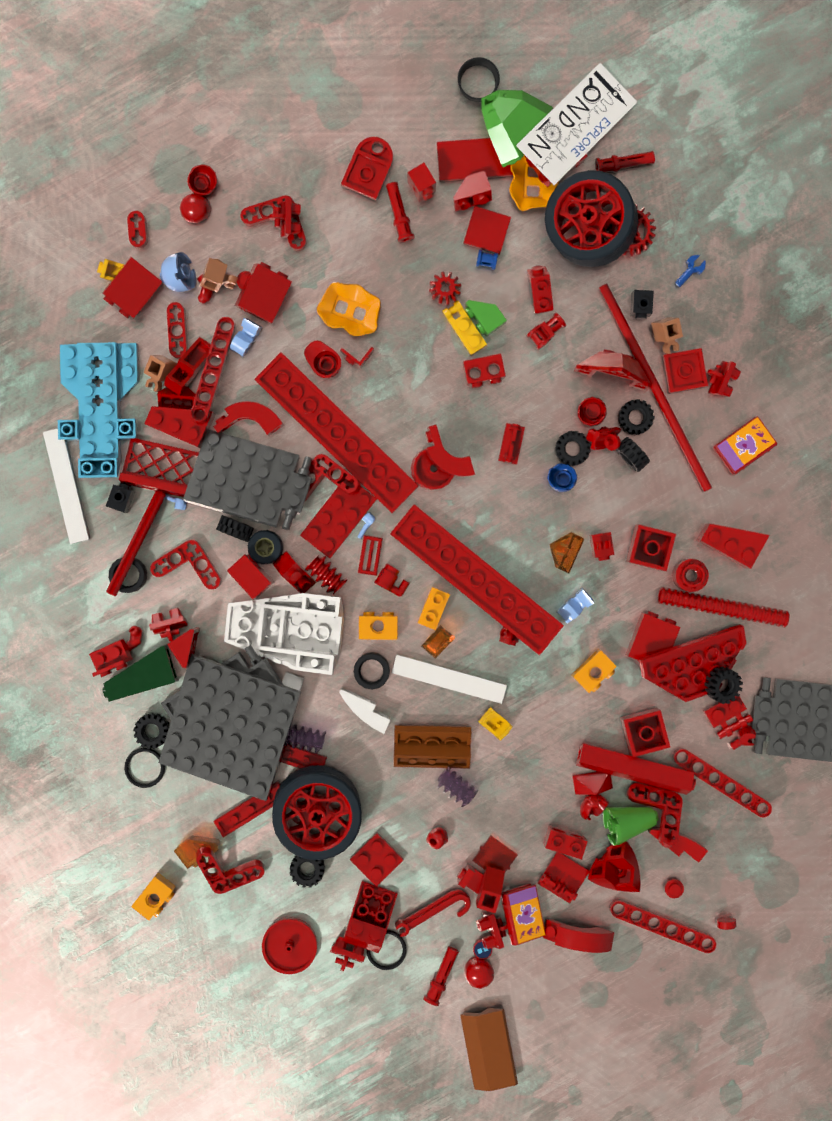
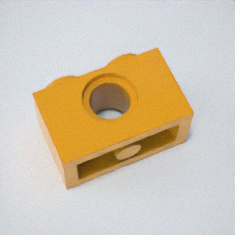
M431 587L418 623L436 630L450 594Z
M363 612V615L359 616V639L397 640L398 616H394V612H382V615H375V612ZM376 620H380L384 624V628L380 631L373 628V623Z
M597 649L571 676L588 693L591 691L595 692L602 685L600 682L604 678L609 679L615 673L614 669L617 666L600 649ZM594 667H598L600 670L597 677L590 675V671Z
M158 872L131 907L148 921L153 916L157 918L163 910L161 905L164 901L168 903L175 895L173 890L176 886ZM151 894H157L160 900L153 901Z

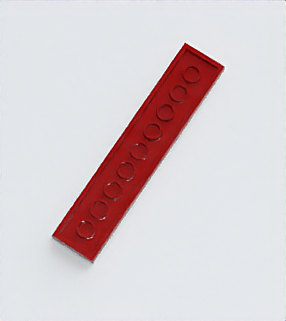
M282 352L254 379L391 513L416 490L418 485Z
M416 505L410 508L390 533L396 540L539 656L563 628L564 625Z

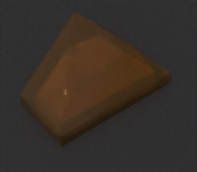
M571 532L550 544L556 568L570 573L584 538Z
M440 625L421 647L436 659L455 639V636Z

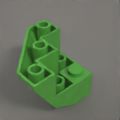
M497 90L481 98V109L485 125L503 167L515 164L518 160H521L524 154L516 145L553 110L552 106L523 90Z

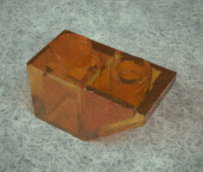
M192 835L178 845L174 852L187 869L191 866L195 868L198 866L196 861L197 850L201 847H209L215 853L219 850L218 846L221 841L215 838Z

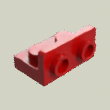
M124 639L89 654L96 669V672L92 673L93 677L100 674L102 678L111 674V669L116 667L118 671L128 666L126 662L133 660Z

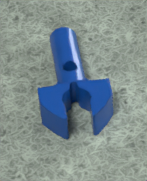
M700 255L691 256L686 261L688 268L675 281L678 287H681L693 273L700 275L705 270V260L699 267H693L694 261Z

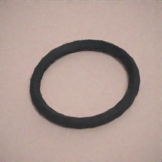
M139 748L127 757L124 766L125 775L133 785L140 788H149L156 785L162 779L165 766L160 764L159 776L149 784H141L133 780L129 774L128 766L135 754L149 752L155 755L158 760L160 759L159 753L155 750Z
M387 930L386 934L393 935L399 939L403 952L397 963L390 966H382L373 960L370 950L366 949L369 961L375 967L382 970H391L398 967L406 956V944L403 938L398 933Z

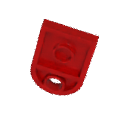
M368 137L362 140L355 149L341 186L376 201L392 166L393 152L390 145L379 137ZM381 144L383 150L380 153H375L372 150L373 145Z

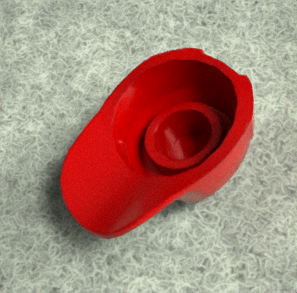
M316 340L305 348L304 356L312 370L319 377L331 378L339 372L341 358L328 345Z

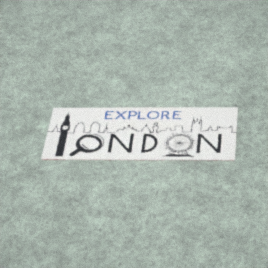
M599 63L516 147L555 185L637 101Z

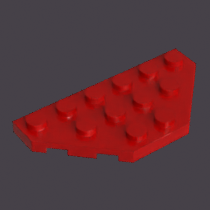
M739 624L639 658L641 675L643 678L685 702L708 694L705 691V688H708L705 686V682L709 681L706 677H711L709 673L711 671L715 672V668L720 669L722 666L732 669L737 661L735 658L739 651L743 650L746 646L744 626Z

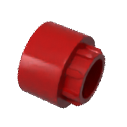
M684 559L675 565L672 578L674 584L679 589L696 592L707 584L709 573L703 562L697 559ZM689 570H692L695 574L691 581L686 578V573Z

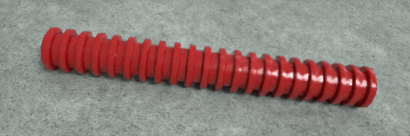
M662 587L658 594L659 604L676 605V607L682 606L684 609L688 607L689 610L694 608L695 611L699 609L700 612L705 610L706 613L723 614V616L729 615L731 618L735 616L736 619L740 617L742 620L746 618L747 621L752 619L753 622L770 623V625L776 624V626L779 627L781 625L784 628L789 623L790 614L786 610L784 612L781 609L777 611L776 608L771 610L770 607L765 608L764 606L760 608L759 605L736 603L734 600L730 602L729 599L724 601L723 598L719 600L718 597L713 599L712 596L706 597V595L689 594L687 591L683 593L682 590L677 592L676 589L671 591V588L666 590L665 587Z

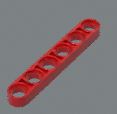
M222 317L217 322L191 409V418L196 424L206 423L210 416L235 332L234 321L229 317ZM225 322L232 325L228 331L221 329V325ZM218 340H224L226 342V346L224 348H218L216 347V342ZM214 357L221 359V363L217 366H213L210 363ZM214 375L216 377L215 382L207 383L205 381L206 376ZM207 392L211 397L208 401H202L200 395ZM198 410L204 411V418H195V412Z
M678 748L674 751L673 760L680 767L695 773L696 777L759 817H767L771 814V804L688 750ZM680 752L687 754L685 762L677 760V755ZM700 762L703 764V769L701 772L696 773L693 770V766L695 763ZM713 772L719 775V780L715 783L709 780V776ZM728 783H734L735 790L731 793L725 790V786ZM744 793H750L751 800L748 803H743L741 800ZM761 803L767 805V810L764 813H759L757 810L758 805Z
M615 899L610 903V912L620 920L704 953H712L716 949V941L710 934L621 899ZM616 904L624 906V910L619 914L613 911ZM634 911L641 912L639 920L631 918V914ZM650 919H659L658 926L650 927ZM669 925L677 927L674 934L667 933L666 930ZM687 932L694 933L692 941L684 939V935ZM703 940H712L711 947L703 948Z

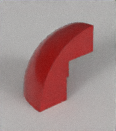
M626 841L620 845H610L607 847V852L600 859L596 858L592 864L588 880L612 890L640 892L639 866L635 853L629 843Z

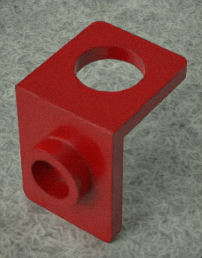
M371 347L361 361H358L343 348L340 349V352L346 356L344 359L352 366L356 364L362 368L374 352V348Z

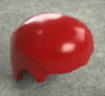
M204 164L193 167L187 177L189 189L194 194L201 196L211 194L217 185L216 172L210 166Z
M194 193L185 196L180 204L181 216L190 223H200L204 219L209 218L211 212L209 200L205 196Z
M586 398L578 406V418L584 425L597 426L606 418L607 408L600 398Z
M600 794L586 796L580 805L581 817L585 820H591L590 815L599 816L608 806L609 801Z
M474 957L465 964L464 974L472 987L482 989L489 986L493 981L494 969L487 959Z

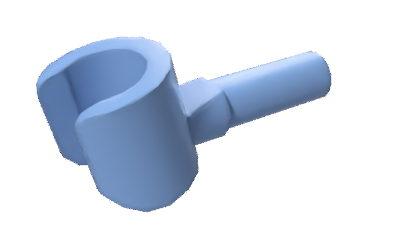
M165 494V499L175 502V509H186V502L183 499Z
M370 512L362 518L366 524L357 536L362 539L366 530L375 521V517Z

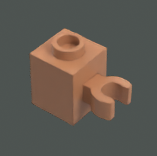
M209 258L199 286L218 293L222 284L229 289H233L238 277L225 274L228 265L221 260Z
M667 317L652 322L655 341L664 342L663 352L670 354L671 345L673 351H679V344L675 339L683 337L680 319Z
M150 355L143 373L151 378L146 381L145 386L152 387L154 383V391L158 392L161 390V381H165L166 376L177 363L163 355Z

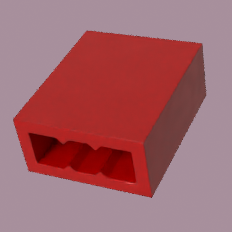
M130 257L102 292L105 295L103 299L111 306L114 303L121 308L119 312L126 318L130 316L135 318L161 285L162 281L134 258Z
M261 262L260 264L256 263L253 265L234 306L266 323H273L292 281L287 279L288 275L280 271L275 273L270 270L271 266Z
M650 611L647 614L641 613L625 655L639 661V658L674 646L681 627L676 626L677 622L666 618L665 621L658 619L659 615Z

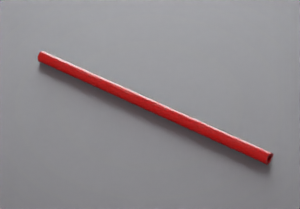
M608 284L599 287V290L635 360L639 362L652 384L650 389L703 492L711 489L712 486Z

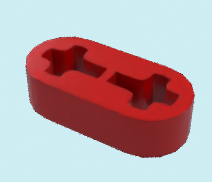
M132 211L127 217L129 241L133 247L142 249L148 243L146 218L140 211ZM135 216L142 219L138 221V228H136V224L132 221L135 219ZM137 232L143 238V240H140V244L134 241L137 238Z

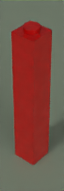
M584 743L579 747L576 766L685 795L695 788L696 779H694L695 773Z

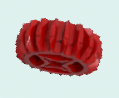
M644 207L640 211L637 210L638 227L633 243L636 242V244L630 245L627 249L630 257L634 255V251L637 255L641 254V249L646 251L648 249L647 245L651 246L653 243L651 239L656 236L652 232L656 230V226L651 225L655 220L648 219L651 213L647 212L644 214ZM621 216L616 218V220L621 222ZM611 223L606 233L614 235L615 224ZM641 224H643L645 231L643 240L640 238V233L638 232V228Z

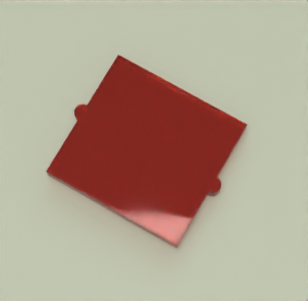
M490 835L484 845L480 846L479 852L472 861L484 870L486 866H490L506 872L507 869L510 870V865L518 854Z

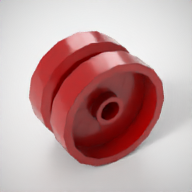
M425 449L417 453L410 467L411 476L416 484L424 489L434 490L441 489L450 483L454 476L438 468L434 472L430 470L431 465L433 467L436 466L429 459Z

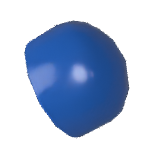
M559 463L549 469L547 479L550 487L561 493L574 488L577 482V474L570 465Z

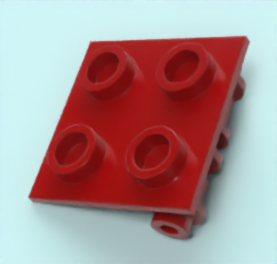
M556 852L537 884L566 902L571 903L572 900L575 901L577 898V891L590 871L562 853Z

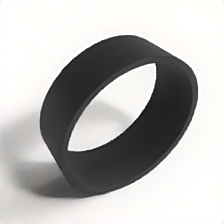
M475 57L467 60L459 69L458 85L462 94L467 99L481 102V98L472 97L462 89L461 78L464 72L473 66L488 68L495 78L493 92L499 86L500 74L493 62L486 58Z

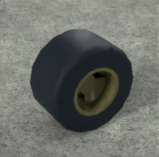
M261 530L254 533L247 545L250 557L259 564H272L283 552V542L280 536L269 530Z

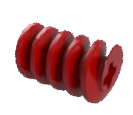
M318 555L305 570L312 569L310 576L318 575L315 581L323 580L321 587L328 586L326 592L330 593L333 591L334 595L348 579L340 580L342 573L335 575L337 568L330 569L331 562L324 563L326 556L319 558Z

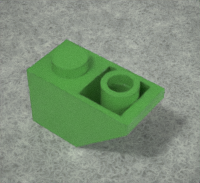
M471 300L465 303V312L470 319L474 318L478 323L476 327L481 334L485 333L486 336H489L507 322L495 304Z

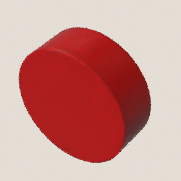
M731 917L718 918L717 927L723 930L735 929L737 927L736 919Z

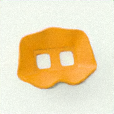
M525 155L521 160L510 166L513 173V181L509 188L510 195L521 211L546 207L551 194L560 182L559 180L555 185L551 183L547 188L537 177H528V167L530 166L526 162ZM538 186L539 196H527V187Z
M333 282L326 289L316 310L328 327L335 329L344 328L352 336H362L374 333L377 330L381 301L377 296L372 295L359 284ZM339 300L348 303L345 314L335 311ZM356 307L366 310L362 321L353 318Z

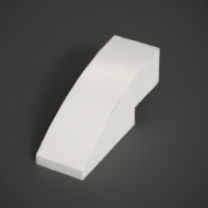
M342 687L339 693L350 709L362 721L384 734L391 717L375 711L376 702Z

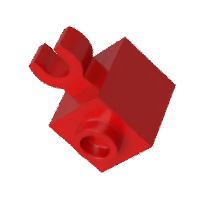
M611 532L589 535L593 558L603 561L609 560L611 555H615Z

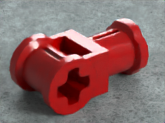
M554 313V317L545 323L544 321L537 325L526 335L537 345V350L545 346L560 328L566 327L565 321L558 313Z

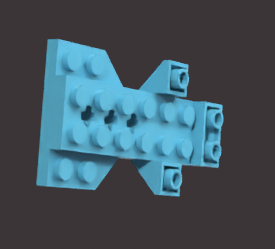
M108 342L60 345L61 384L78 399L79 420H58V440L79 441L78 478L118 477L121 464V440L136 438V419H121L120 401L139 383L138 344ZM97 359L102 361V365L99 364V368L94 364ZM97 378L103 380V384H100V387L95 384ZM98 397L103 399V403H100V406L95 403Z

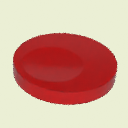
M293 917L279 919L271 924L264 934L262 940L263 957L267 964L279 973L296 974L302 972L311 965L316 956L317 937L309 924L301 919Z

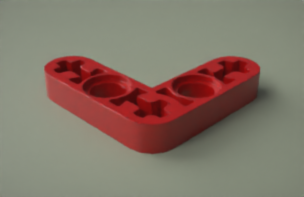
M284 195L246 207L241 211V220L246 226H254L270 221L269 216H265L262 212L264 207L271 206L273 208L272 214H275V203L279 207L281 202L285 201V198L291 199V202L294 201L290 196ZM256 209H259L262 218L259 219L258 215L252 217V221L245 219L248 212L254 215L257 214ZM291 216V218L300 222L299 216ZM302 225L301 232L297 234L300 240L303 239L300 242V246L292 243L295 242L294 235L287 237L291 248L295 251L303 250L307 244Z
M319 454L312 460L309 471L310 474L315 475V481L310 484L305 501L324 477H327L350 495H354L360 490L361 485L358 479L328 456ZM319 461H324L330 468L327 470L325 467L320 466ZM341 470V476L338 479H333V471ZM347 479L350 483H353V485H355L354 488H349V486L343 481Z
M196 540L184 542L154 561L150 566V571L154 576L163 577L189 561L206 588L216 589L221 585L219 573L200 543ZM189 544L197 546L195 548L197 554L202 553V556L197 557L194 561L192 557H195L194 553L187 550L189 549ZM174 553H178L181 556V561L178 564L171 562V555ZM166 558L167 563H168L172 568L169 569V566H166V567H164V568L162 569V571H163L162 574H161V572H156V571H155V569H157V566H156V565H157V564H158V565H163V564H165L166 562L164 561V559ZM200 559L207 561V568L205 570H200L197 567V562ZM210 569H212L213 572H210L209 574L212 578H217V580L215 581L216 585H209V577L207 575L203 577L202 573H206Z
M639 783L632 784L626 792L630 801L662 809L659 842L663 847H672L678 841L683 804L682 797L676 792ZM634 789H637V793H639V795H638L637 797L635 796V793L633 792ZM650 793H656L659 796V801H652ZM672 798L674 799V802L676 803L674 806L672 805V802L670 801ZM666 816H673L675 824H669L666 821ZM669 830H671L669 837L672 839L670 842L665 837Z
M201 847L196 852L197 864L210 887L217 894L226 893L260 879L265 873L264 864L260 860H252L224 872L211 848ZM203 855H205L206 857H208V862H207V863H206V859H205V857H203ZM210 868L218 869L215 873L208 872ZM236 874L243 875V877L238 880L233 878V876Z

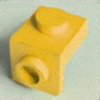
M104 259L103 262H99L97 273H100V278L112 281L124 264Z
M491 707L478 721L500 741L509 734L513 727Z

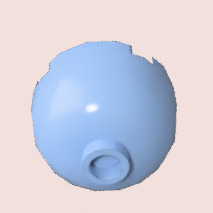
M179 252L168 256L163 261L160 279L170 290L185 292L192 290L191 288L196 286V274L194 269H190L189 264L192 262L185 253Z

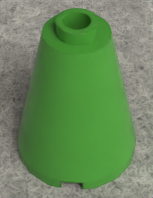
M651 807L605 808L606 810H603L604 828H608L610 834L607 837L613 846L620 845L656 826L659 820L657 811Z

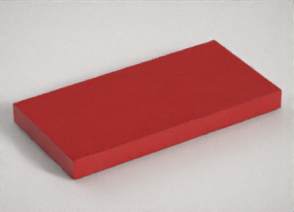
M490 138L437 142L439 182L464 180L466 176L485 171L487 178L513 177L511 165L505 167L501 165Z

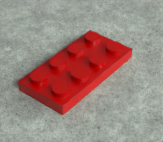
M347 479L343 481L349 486V488H354L355 485H353V483H350ZM362 486L354 495H350L340 487H337L300 536L331 559L377 498Z

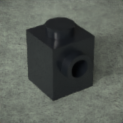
M634 290L631 293L630 316H635V319L645 320L652 315L654 291Z
M120 483L119 486L113 484L106 507L128 513L135 491L130 490L131 486Z

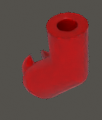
M200 275L197 278L199 283L201 281L202 275ZM202 287L198 295L199 302L202 304L209 302L213 291Z
M132 626L129 629L130 640L126 642L129 651L139 646L142 642L143 632L137 626Z

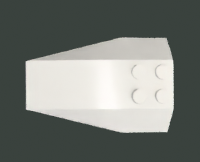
M301 593L228 603L224 642L244 650L251 645L257 655L288 666L293 670L333 675L341 653L344 625L342 598Z

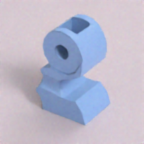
M248 318L243 319L241 324L243 330L235 335L229 348L242 357L247 354L251 344L255 342V337L259 335L262 329L260 325Z
M582 587L573 598H570L558 609L557 613L562 616L567 624L577 618L584 607L588 608L594 604V600Z

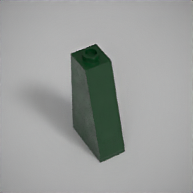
M168 645L159 647L103 683L102 691L104 697L108 698L110 702L177 682L178 677Z

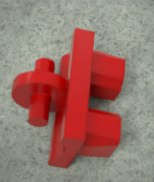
M285 198V201L281 202V214L280 207H275V214L269 215V220L275 221L276 228H280L281 221V237L287 238L289 235L300 233V222H291V216L300 215L301 205L291 202L289 198Z
M722 361L720 365H716L715 370L708 369L707 374L711 376L709 383L712 384L708 393L726 397L731 396L733 387L727 384L730 379L737 380L741 373L735 367L736 363Z
M606 426L601 427L599 430L589 429L586 440L592 443L591 449L593 450L605 448L611 451L617 450L621 443L618 436L621 429L619 427L608 428Z
M179 608L171 609L169 611L171 619L164 620L162 613L152 614V624H149L150 630L155 635L160 634L161 638L168 637L170 642L175 640L174 635L180 634L179 628L188 626L187 620L183 617Z
M489 912L483 913L484 917L476 921L479 931L482 932L488 929L489 936L482 938L483 947L486 949L494 947L498 949L504 948L502 937L507 936L505 931L508 929L507 923H503L501 917L495 918L494 914H489Z
M338 937L334 946H331L330 952L344 957V959L336 957L335 963L341 965L340 971L344 972L345 967L353 969L354 963L348 961V958L360 963L364 962V948L354 945L352 952L345 950L347 943L342 941V937Z

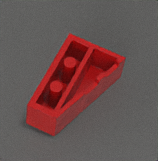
M152 406L144 424L201 449L205 434L210 429L216 413L211 411L206 423L196 424L191 418V410ZM201 410L196 411L194 417L197 419H203L205 416V412Z
M705 524L696 541L740 566L751 569L770 535L715 524Z

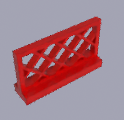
M136 438L130 439L119 481L129 486L152 491L159 490L165 494L184 498L188 485L185 484L183 478L193 472L187 460L194 456L198 457L199 452ZM134 444L143 445L146 451L136 456L133 452ZM156 448L162 449L165 455L154 460L150 452ZM175 452L180 453L183 459L173 465L168 456ZM148 453L153 462L142 467L138 459ZM167 457L172 466L161 471L157 463ZM137 461L141 469L135 473L129 472V464ZM186 462L190 470L180 476L175 467ZM155 465L160 473L154 477L148 476L145 470ZM174 469L178 478L173 481L167 480L164 474Z

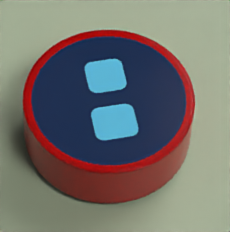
M478 939L473 945V952L477 958L487 959L492 954V948H484L482 939Z

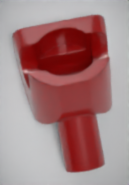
M752 726L741 727L737 731L738 739L730 743L733 750L742 745L754 746L752 739L756 738V732L752 729Z

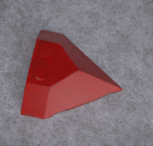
M604 349V351H600L577 364L574 368L575 372L591 376L598 371L629 379V386L649 390L652 385L639 362L633 359V356L615 353L611 350Z

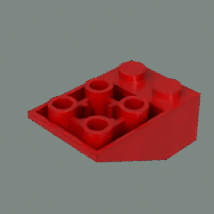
M362 881L342 941L379 953L398 893Z

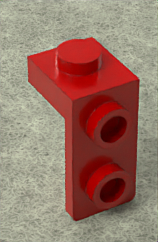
M534 266L532 269L527 270V276L531 283L534 312L537 314L552 311L553 300L550 274L546 266Z
M467 864L457 874L458 885L462 888L467 886L478 894L484 874L470 864Z

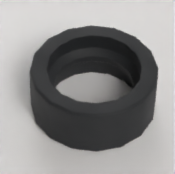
M122 558L112 563L108 576L110 582ZM135 558L132 563L138 569V581L132 586L121 585L120 592L132 593L144 586L147 580V570L139 559Z
M366 653L359 657L355 663L354 677L358 684L365 689L373 690L380 688L389 678V663L379 653ZM367 660H376L382 665L383 675L378 681L368 682L361 676V666Z

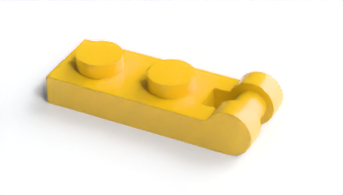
M458 300L450 308L446 307L442 310L443 315L471 356L487 346V343ZM458 312L460 317L454 319L452 315Z

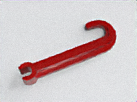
M461 889L452 890L409 917L398 919L395 922L396 930L404 927L399 930L400 937L407 936L409 930L459 900L465 902L464 907L457 912V916L461 917L468 912L471 906L470 897Z

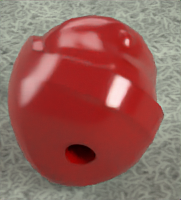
M442 827L432 829L427 836V843L433 849H440L448 842L446 830Z

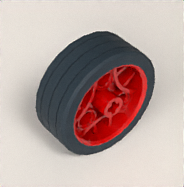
M588 170L566 178L555 188L546 206L545 226L551 242L563 257L580 266L597 267L617 260L627 251L637 232L638 213L629 190L621 180L603 171ZM596 191L597 199L586 200L588 192ZM608 204L613 205V208H612L611 211H609V212H605V211H604V207H605L606 205H608ZM578 207L579 211L577 214H570L572 208ZM621 216V222L616 220V218ZM611 223L618 226L614 235L606 233ZM575 226L578 234L566 239L564 233ZM590 235H596L594 242H587ZM580 241L579 246L573 245L574 243Z
M312 765L291 773L278 788L272 810L274 831L281 844L296 856L309 860H325L335 857L344 852L359 833L362 822L359 794L353 782L342 772L323 765ZM315 786H325L326 794L314 793ZM329 788H331V789H333V790H335V791L332 792V793H329ZM305 798L307 802L303 805L298 804L297 799ZM332 802H338L340 806L338 808H332L330 807V804ZM287 807L293 810L286 814ZM298 815L302 824L291 826L288 820ZM347 815L346 820H344L341 816ZM335 820L342 825L338 831L329 827ZM312 828L319 829L317 834H311L309 831Z

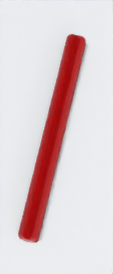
M155 491L106 590L108 594L117 596L166 496L162 491Z

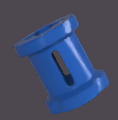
M479 250L476 267L481 265L495 270L498 253L490 254Z

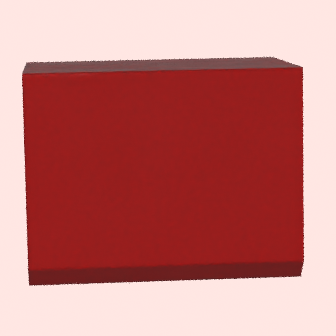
M199 627L190 629L167 644L182 668H188L190 657L192 654H195L200 631Z

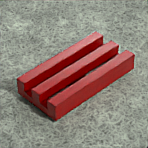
M364 535L358 573L377 576L383 538ZM367 540H371L367 568L362 570ZM378 541L374 571H370L374 543Z

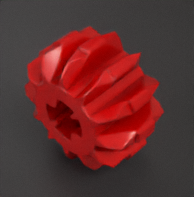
M443 271L441 272V278L438 275H434L436 282L430 281V285L433 288L429 289V293H435L432 296L433 300L439 297V304H442L443 299H445L446 305H449V298L455 302L457 300L455 295L460 296L461 294L457 289L461 288L462 285L461 283H456L458 281L457 276L451 279L452 272H449L448 277H445ZM443 284L449 286L448 292L446 290L444 292L441 291Z

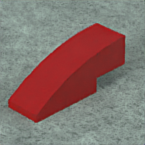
M199 337L166 376L164 386L180 396L204 366L211 344Z
M652 827L647 830L659 840L660 827ZM669 830L668 834L665 836L668 842L672 840L669 837L671 830ZM679 833L678 841L669 848L677 856H680L685 851L698 863L708 852L703 845L682 833Z

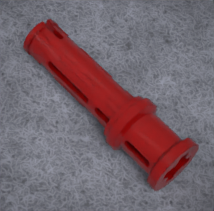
M653 151L623 157L612 155L611 158H596L595 168L596 171H613L617 173L623 168L654 164L655 154Z
M398 182L388 183L386 188L395 217L393 224L397 228L398 242L410 241L415 236L410 229V218L406 216Z
M448 946L435 979L430 981V989L423 998L427 1003L439 1006L441 994L446 990V980L459 953L457 949Z

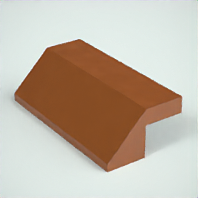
M395 725L394 767L470 769L471 727Z
M487 1008L481 1013L464 1012L461 1014L474 1090L494 1091L517 1085V1075L504 1009Z

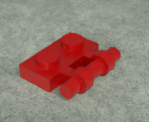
M735 696L736 700L734 702L730 700L729 704L717 702L703 710L713 728L721 726L722 730L716 733L719 739L733 735L734 731L741 727H747L748 723L753 721L750 714L742 717L741 712L747 710L740 696ZM735 716L737 721L728 726L726 721Z

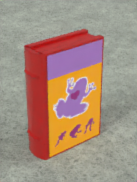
M757 416L713 448L730 472L736 475L761 456L770 452L771 449L777 446V442Z
M529 883L503 891L501 899L510 943L512 945H520L546 936L536 885Z

